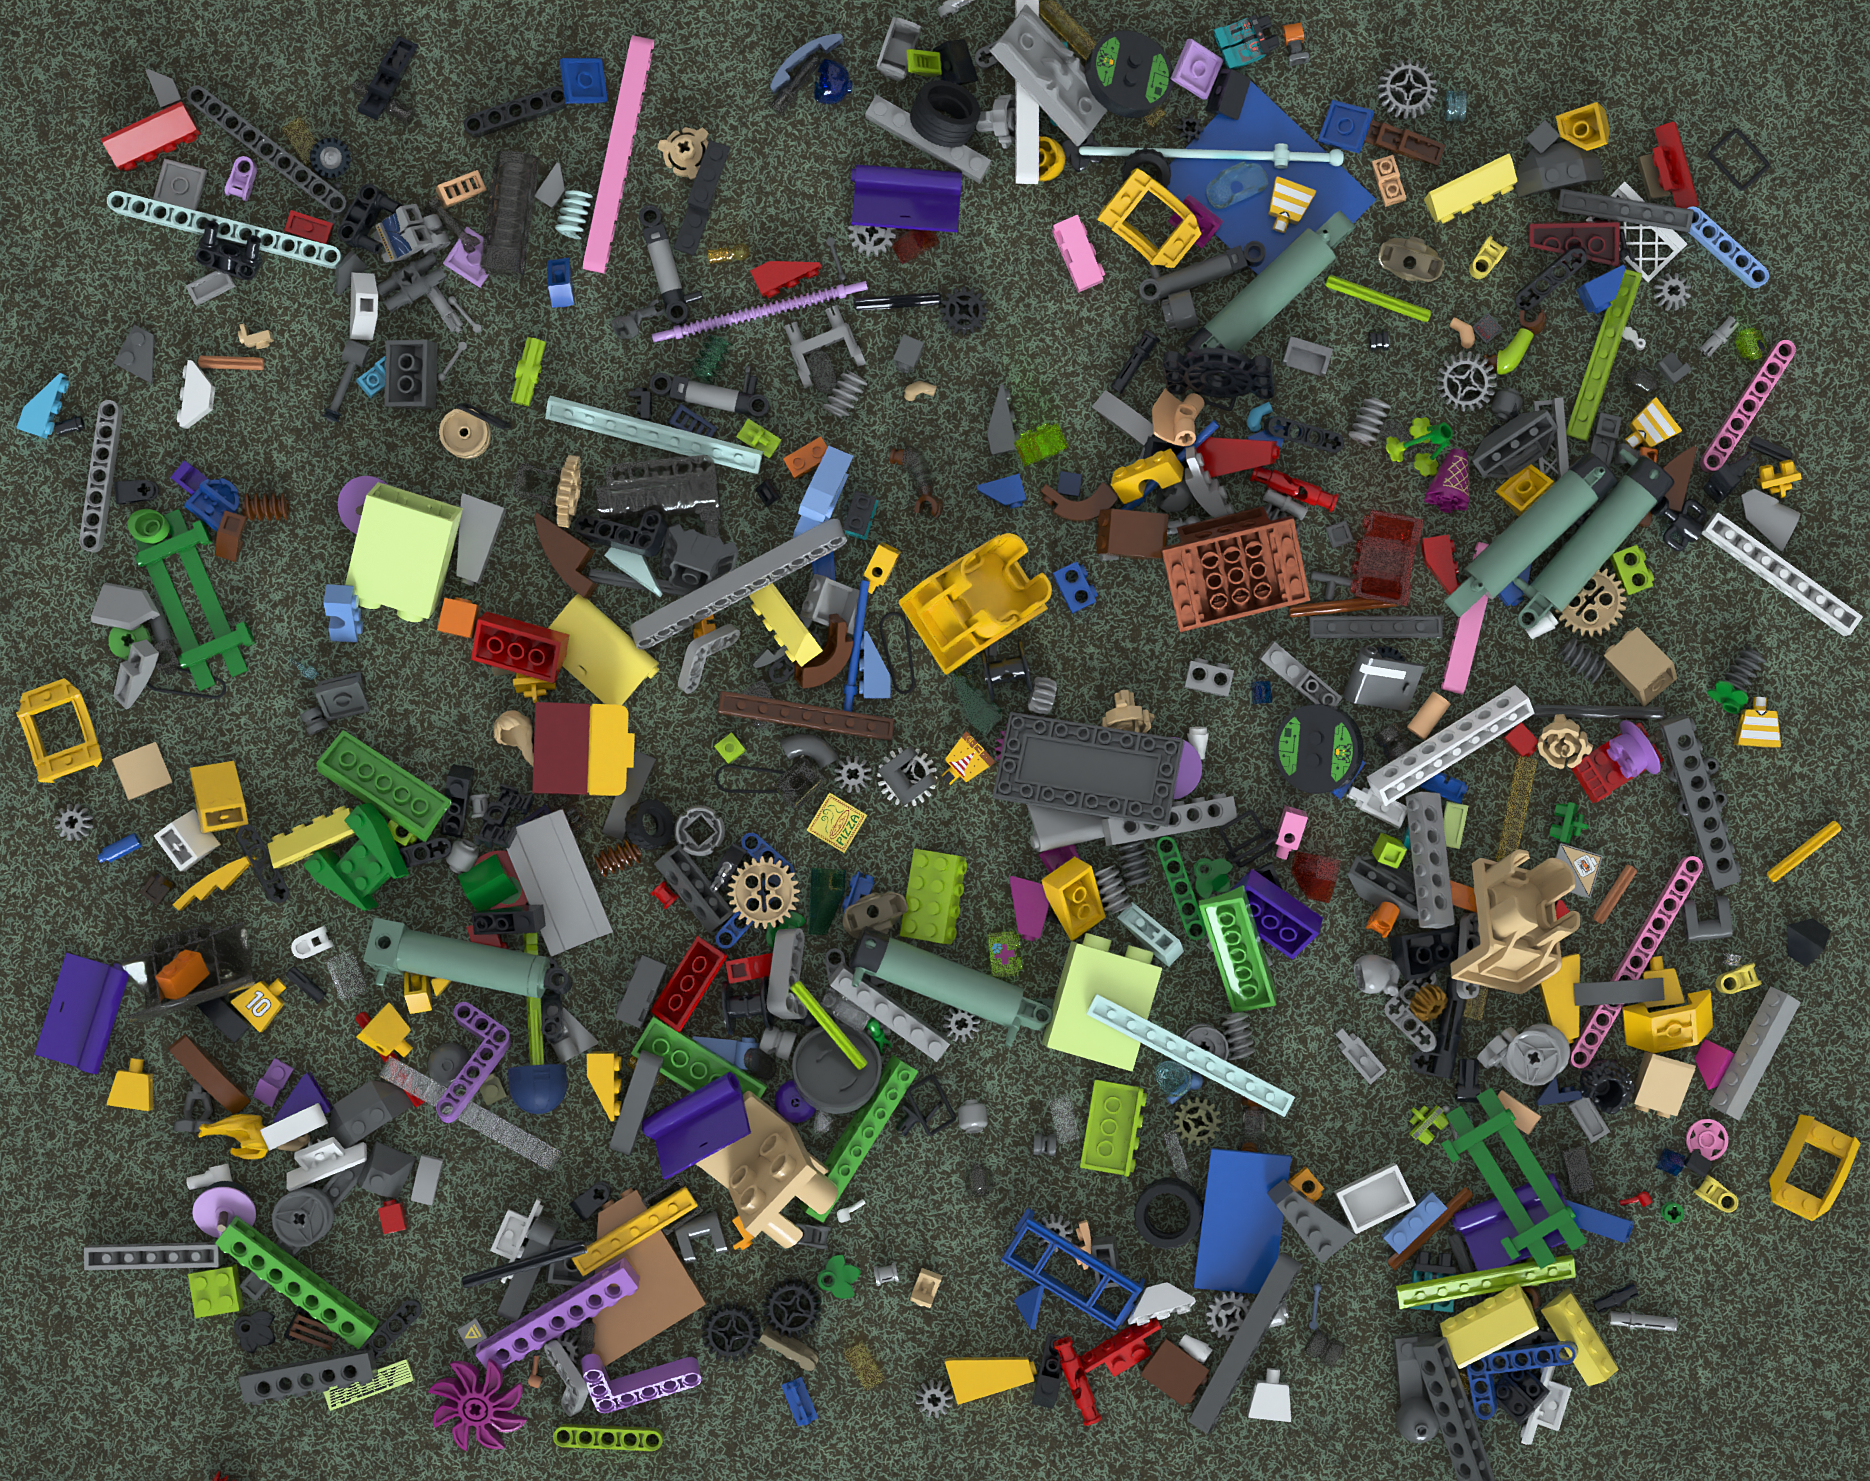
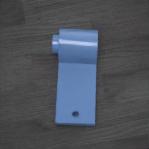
M692 1036V1039L740 1069H757L759 1043L755 1042V1038L742 1037V1041Z

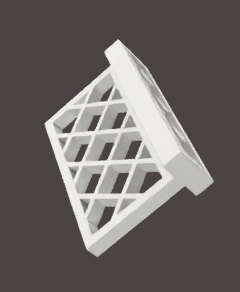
M1626 182L1611 195L1613 197L1618 195L1620 198L1644 201ZM1589 216L1586 221H1593L1595 217ZM1624 222V226H1620V229H1624L1625 238L1626 229H1639V242H1626L1627 245H1639V258H1635V260H1639V266L1632 262L1629 256H1626L1625 260L1637 272L1642 273V277L1647 282L1687 245L1672 229L1642 226L1641 224L1639 226H1626L1627 222ZM1642 229H1652L1655 232V242H1642ZM1658 236H1659L1664 242H1658ZM1667 244L1673 250L1667 258H1658V245ZM1642 245H1655V258H1642ZM1642 260H1655V270L1649 276L1642 270ZM1658 260H1664V261L1658 266Z

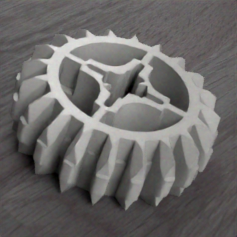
M1411 59L1407 60L1406 65H1404L1402 60H1399L1398 67L1392 63L1390 65L1391 70L1385 69L1383 72L1385 76L1379 78V81L1383 84L1378 85L1377 90L1384 92L1380 93L1378 98H1386L1381 105L1382 107L1390 105L1387 110L1388 113H1391L1393 109L1396 110V118H1398L1400 112L1403 113V119H1407L1409 113L1412 119L1417 117V112L1422 116L1425 113L1424 108L1429 110L1431 108L1429 102H1434L1436 99L1431 94H1436L1437 89L1431 86L1436 85L1437 81L1434 79L1429 80L1433 76V72L1425 73L1428 68L1427 65L1420 69V61H1417L1413 66ZM1400 73H1405L1403 82L1390 85L1393 77ZM1413 74L1421 79L1424 87L1414 82ZM1407 81L1410 88H1412L1408 96L1405 90L1403 91ZM1391 92L1401 96L1402 104L1393 98ZM1425 94L1422 101L1410 106L1412 96Z
M1472 351L1468 352L1467 358L1464 357L1463 352H1459V360L1455 355H1451L1452 364L1445 360L1443 364L1447 369H1439V372L1444 374V376H1437L1436 380L1443 382V384L1437 386V389H1445L1440 394V397L1443 398L1448 395L1449 398L1445 403L1448 405L1453 400L1455 402L1453 409L1462 404L1461 411L1466 410V405H1469L1470 410L1474 411V403L1479 408H1482L1483 403L1481 399L1488 403L1490 399L1486 394L1494 395L1495 393L1494 390L1489 388L1497 386V382L1490 381V379H1494L1497 376L1496 373L1489 374V371L1494 367L1493 365L1487 368L1484 366L1488 362L1487 358L1482 363L1478 361L1481 357L1479 353L1475 359H1472ZM1471 364L1466 373L1451 371L1458 365ZM1476 368L1482 372L1485 385L1476 380L1474 375ZM1471 372L1470 381H1472V384H1468L1462 391L1464 385L1461 382V378L1465 379ZM1449 378H1452L1459 385L1457 395L1450 388ZM1471 389L1482 392L1474 398H1463L1466 391Z

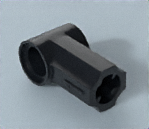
M1459 1058L1458 1082L1455 1085V1089H1457V1094H1455L1456 1102L1479 1103L1476 1097L1480 1094V1084L1478 1083L1479 1060Z

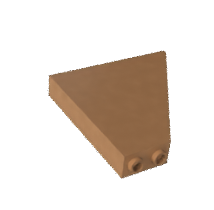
M629 1188L620 1194L622 1198L614 1202L611 1199L601 1205L603 1210L598 1213L597 1240L650 1208L638 1188L634 1191L632 1188ZM663 1228L595 1269V1274L625 1257L640 1277L639 1287L634 1294L630 1296L625 1295L615 1305L603 1308L599 1314L592 1317L590 1354L599 1355L604 1367L707 1303V1300ZM615 1283L610 1284L613 1287L619 1286ZM594 1294L595 1298L600 1297L599 1295Z

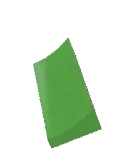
M342 730L316 763L319 773L366 804L372 803L381 814L425 843L443 814L451 805L450 799L344 730Z
M1244 885L1222 895L1200 900L1199 908L1232 1012L1236 1013L1275 1006L1276 988Z
M655 1015L631 1052L636 1058H639L642 1050L664 1057L660 1073L691 1092L698 1090L728 1072H732L738 1078L742 1094L751 1091L761 1098L768 1087L683 1032L676 1031Z

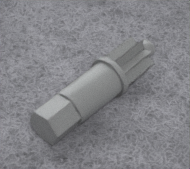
M433 287L432 291H430L431 293L426 294L442 316V320H444L451 332L456 331L457 334L462 332L461 327L463 323L455 313V310L451 308L438 287Z

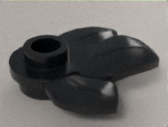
M1092 132L1088 135L1087 141L1079 146H1076L1070 138L1061 144L1065 158L1070 157L1071 165L1078 173L1084 170L1090 161L1098 164L1102 163L1103 156L1081 155L1079 153V148L1082 146L1101 147L1099 143L1094 141Z
M256 1311L251 1316L243 1315L236 1319L234 1331L240 1337V1345L245 1351L254 1353L257 1344L267 1346L275 1342V1336L268 1327L273 1322L275 1316L267 1311ZM249 1324V1329L244 1331L241 1329V1326Z

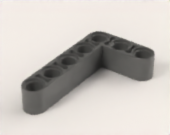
M543 1215L538 1216L527 1237L529 1241L521 1259L548 1252L561 1223ZM543 1266L513 1275L498 1309V1316L512 1322L520 1319L521 1312L526 1306L529 1294L533 1290L539 1276L538 1273Z

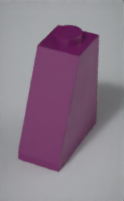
M1010 876L1009 880L1018 933L1022 934V939L1034 942L1035 938L1040 939L1049 907V901L1046 898L1043 884Z

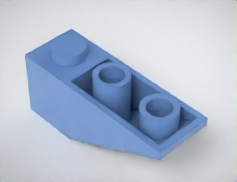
M864 631L860 649L864 650V658H860V672H864V681H859V694H864V699H891V676L867 631Z

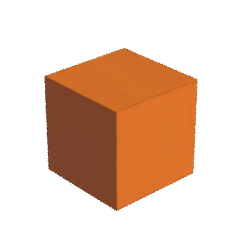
M455 597L454 600L444 598L437 630L474 639L481 607L472 604V601L458 597Z

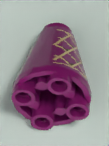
M1461 449L1450 450V453L1447 454L1426 491L1424 499L1426 503L1439 506V510L1444 513H1452L1453 510H1468L1470 492L1467 452Z

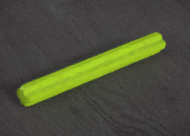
M1329 275L1327 278L1326 286L1423 322H1428L1430 319L1431 311L1333 275Z
M799 980L791 986V990L857 1069L861 1070L867 1065L866 1059Z

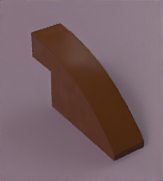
M1695 446L1683 451L1662 467L1675 481L1674 486L1665 495L1669 500V508L1674 512H1680L1683 506L1697 451ZM1650 511L1637 526L1644 528L1650 526L1652 519Z
M536 513L534 518L538 536L550 563L560 577L583 598L590 599L599 584L585 576L582 571L596 550L544 515Z
M184 1034L168 1047L173 1056L193 1078L233 1115H236L251 1102L246 1091L232 1080L222 1062L188 1035Z

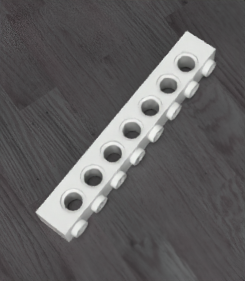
M1720 513L1713 514L1703 527L1702 535L1841 635H1850L1863 618L1862 615Z
M1514 685L1367 776L1372 792L1385 806L1535 714L1529 697Z

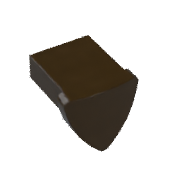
M154 870L152 876L140 891V894L156 906H159L170 889H174L176 885L167 876Z

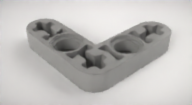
M727 624L693 640L686 650L678 687L687 694L693 692L700 683L706 657L733 645L740 636V630L733 624Z
M1434 973L1430 975L1431 985H1437L1438 983L1437 976ZM1423 978L1413 979L1399 991L1398 995L1393 996L1387 1002L1384 1010L1387 1017L1420 1050L1429 1052L1436 1047V1037L1411 1012L1409 1007L1411 1001L1405 998L1408 990L1419 991V988L1414 985L1415 983H1418L1420 986L1424 982ZM1425 982L1421 987H1425L1428 983ZM1400 998L1408 1005L1406 1008L1403 1004L1401 1005ZM1391 1007H1399L1400 1013L1398 1015L1395 1013L1391 1015ZM1409 1020H1414L1417 1024L1413 1031L1405 1030V1023ZM1419 1032H1421V1034L1425 1038L1430 1037L1429 1041L1431 1043L1429 1045H1421L1423 1042L1421 1038L1417 1035L1419 1034Z
M553 1340L546 1344L544 1349L547 1357L567 1386L561 1399V1405L565 1413L572 1417L582 1410L589 1390L586 1382L557 1340Z

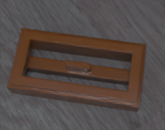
M297 1313L288 1334L331 1350L337 1333L332 1332L331 1335L298 1324L299 1321H303L332 1332L324 1323ZM296 1329L302 1330V1331H304V1332H307V1333L313 1334V1335H315V1336L321 1337V1338H323V1339H326V1340H328V1342L326 1343V1342H324V1341H321V1340H319V1339H316V1338L310 1337V1336H308V1335L302 1334V1333L297 1332V1331H295V1330H296Z

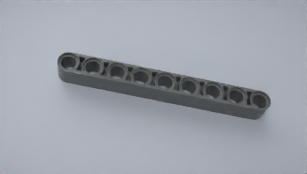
M199 85L189 88L187 99L200 112L337 216L347 213L349 202L340 192ZM197 93L204 94L203 99L200 102L194 101V97ZM216 106H220V113L218 115H212V109ZM237 119L238 126L230 129V121ZM249 133L256 134V138L252 142L246 141ZM272 146V154L265 156L263 154L264 149ZM289 159L291 161L290 166L287 169H282V161ZM301 173H308V178L305 182L298 181ZM324 186L326 188L325 193L317 196L315 194L316 189ZM335 200H343V205L340 209H333Z
M1282 1253L1275 1262L1189 1420V1423L1206 1434H1210L1218 1422L1302 1269L1303 1264L1285 1253Z

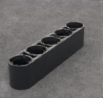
M555 86L471 114L465 118L463 124L471 137L478 138L562 110L569 103H565V97L560 103L553 101V97L556 94L564 95L563 88ZM535 101H542L543 106L541 109L534 110L532 108V104ZM514 108H521L522 113L520 116L513 117L511 115ZM493 115H500L501 120L499 123L492 124L490 122ZM472 122H480L478 130L471 131L469 129Z

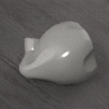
M1367 954L1361 956L1353 964L1357 986L1361 991L1375 994L1383 990L1385 994L1390 996L1399 994L1397 983L1401 972L1393 960L1375 954Z

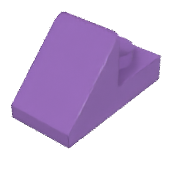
M274 1058L264 1077L260 1078L253 1097L273 1107L292 1075L294 1068Z

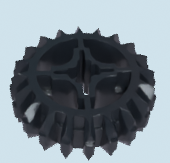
M786 1277L784 1278V1286H782L780 1281H777V1290L772 1286L769 1288L773 1295L765 1294L764 1296L770 1303L764 1302L762 1304V1307L769 1308V1310L763 1312V1316H771L766 1323L767 1325L772 1322L775 1323L772 1331H776L780 1327V1336H783L785 1330L788 1331V1338L792 1337V1331H796V1336L801 1337V1329H803L805 1334H808L809 1329L807 1325L814 1329L816 1324L812 1319L819 1321L821 1318L815 1312H822L821 1307H816L817 1304L822 1303V1299H814L819 1292L818 1290L810 1292L813 1284H809L805 1288V1279H802L799 1285L796 1284L797 1277H793L792 1284H789V1279ZM796 1290L791 1299L787 1300L777 1297L784 1291ZM802 1293L808 1298L811 1311L801 1306L799 1300ZM797 1297L796 1307L799 1309L798 1311L794 1310L788 1318L789 1308H786V1305H791ZM774 1304L779 1305L785 1311L783 1322L776 1316ZM794 1316L807 1317L804 1322L798 1325H789Z
M728 1301L725 1302V1309H722V1306L718 1304L716 1306L718 1313L711 1309L709 1314L713 1318L707 1316L704 1318V1321L709 1325L701 1326L702 1330L708 1331V1333L701 1335L702 1339H709L704 1343V1347L712 1345L709 1354H713L715 1350L718 1351L716 1355L718 1360L724 1354V1362H728L729 1356H732L733 1362H737L738 1354L744 1360L746 1358L744 1351L751 1355L753 1350L750 1345L753 1347L758 1346V1343L753 1339L761 1338V1334L754 1333V1331L761 1329V1325H753V1323L758 1321V1317L751 1319L750 1316L753 1314V1310H749L746 1314L744 1312L746 1309L745 1304L742 1305L740 1310L737 1309L738 1302H734L733 1308H730ZM730 1314L727 1325L714 1326L717 1319ZM737 1316L747 1323L749 1331L738 1327ZM733 1321L734 1331L736 1330L737 1334L733 1335L729 1343L728 1333L726 1334L724 1330H728ZM713 1333L724 1337L725 1348L716 1342ZM749 1338L742 1347L732 1349L735 1339Z

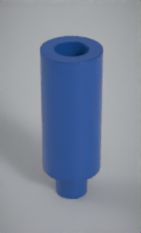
M133 833L102 849L103 852L98 854L97 858L100 863L106 860L112 862L141 848L142 844L138 835Z

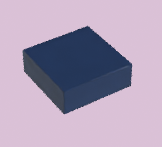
M1060 471L1057 492L1063 495L1079 497L1082 474Z

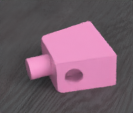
M1284 806L1277 830L1279 838L1275 840V843L1279 845L1276 852L1277 857L1288 860L1291 849H1298L1308 819L1306 811ZM1287 833L1293 834L1291 838H1285V835Z

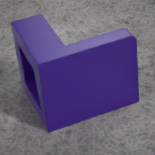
M185 460L170 477L191 495L199 489V485L203 481L208 479Z

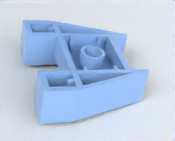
M828 446L800 504L798 514L801 517L794 530L793 538L830 520L849 474H846L853 459V455Z

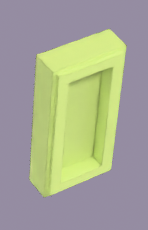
M1446 801L1443 814L1446 847L1460 849L1468 811L1467 805Z

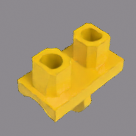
M1790 459L1779 462L1781 473L1774 474L1772 465L1760 466V478L1756 479L1757 485H1760L1762 489L1769 488L1770 494L1778 493L1780 498L1786 497V490L1792 489V484L1789 482L1802 479L1801 473L1796 470L1793 461Z
M516 673V679H513L516 693H524V698L532 697L534 703L539 702V696L547 695L546 690L556 689V683Z

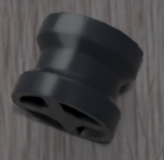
M1382 329L1381 331L1369 330L1370 352H1375L1376 349L1388 351V329Z

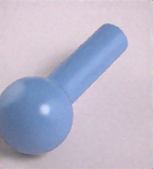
M1196 1072L1188 1074L1185 1083L1166 1098L1167 1101L1173 1105L1190 1090L1199 1089L1203 1084L1202 1076Z

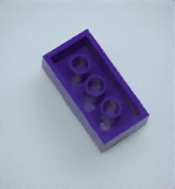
M1253 869L1230 890L1232 891L1244 885L1260 938L1291 959H1294L1320 933L1323 917Z

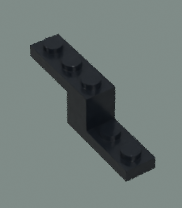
M709 140L687 200L688 210L674 245L675 250L695 257L717 197L716 188L730 153V147Z

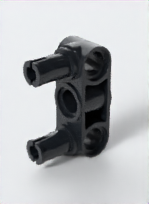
M365 184L360 188L353 203L349 206L338 228V237L352 248H363L378 254L382 244L367 236L369 231L374 226L382 209L394 214L396 209L403 205L389 198L385 191L373 184Z
M207 221L205 223L204 235L199 240L198 248L194 254L196 261L201 265L218 270L224 274H230L244 280H252L263 264L259 254L261 238L250 235L247 238L246 249L235 244L218 240L219 224L215 221Z
M1747 451L1736 462L1725 463L1702 488L1717 505L1732 493L1743 479L1742 477L1746 476V470L1757 462L1755 456L1748 460L1752 455L1750 451Z

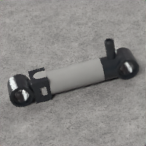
M647 205L640 210L639 219L643 227L646 228L642 230L666 315L671 323L682 325L689 318L687 303L701 300L703 295L701 291L684 295L664 223L662 224V215L656 206ZM649 213L657 215L656 220L652 223L645 221V217ZM675 308L683 309L684 313L680 318L672 316V311Z
M657 373L650 380L651 390L659 397L669 395L672 400L685 403L690 402L755 418H763L770 411L767 398L761 394L755 395L758 381L757 376H749L746 392L692 381L689 378L675 375L672 381L665 373ZM659 380L667 381V387L664 390L656 389V383ZM757 401L765 404L764 409L760 412L753 410V404Z

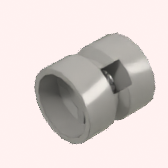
M438 214L424 217V222L420 225H426L433 241L432 244L422 249L424 254L435 253L449 246L450 241L446 232L441 231L443 225ZM419 232L417 237L421 238L420 241H424L423 234Z
M774 1026L772 1031L765 1028L758 1051L767 1054L774 1052L776 1057L788 1061L797 1033L788 1030L781 1032L777 1026Z

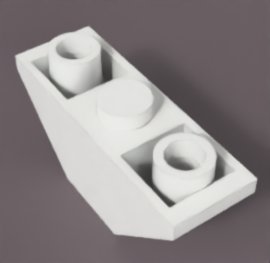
M352 272L350 339L373 340L378 315V291L375 275Z
M188 360L187 366L185 365L183 368L185 386L180 391V400L183 402L182 409H179L177 414V422H180L179 426L186 429L213 410L215 395L214 385L197 363Z
M1167 1282L1147 1287L1140 1294L1128 1319V1323L1143 1325L1155 1317L1161 1320L1169 1317L1170 1313L1184 1314L1190 1311V1307L1196 1302L1195 1298Z

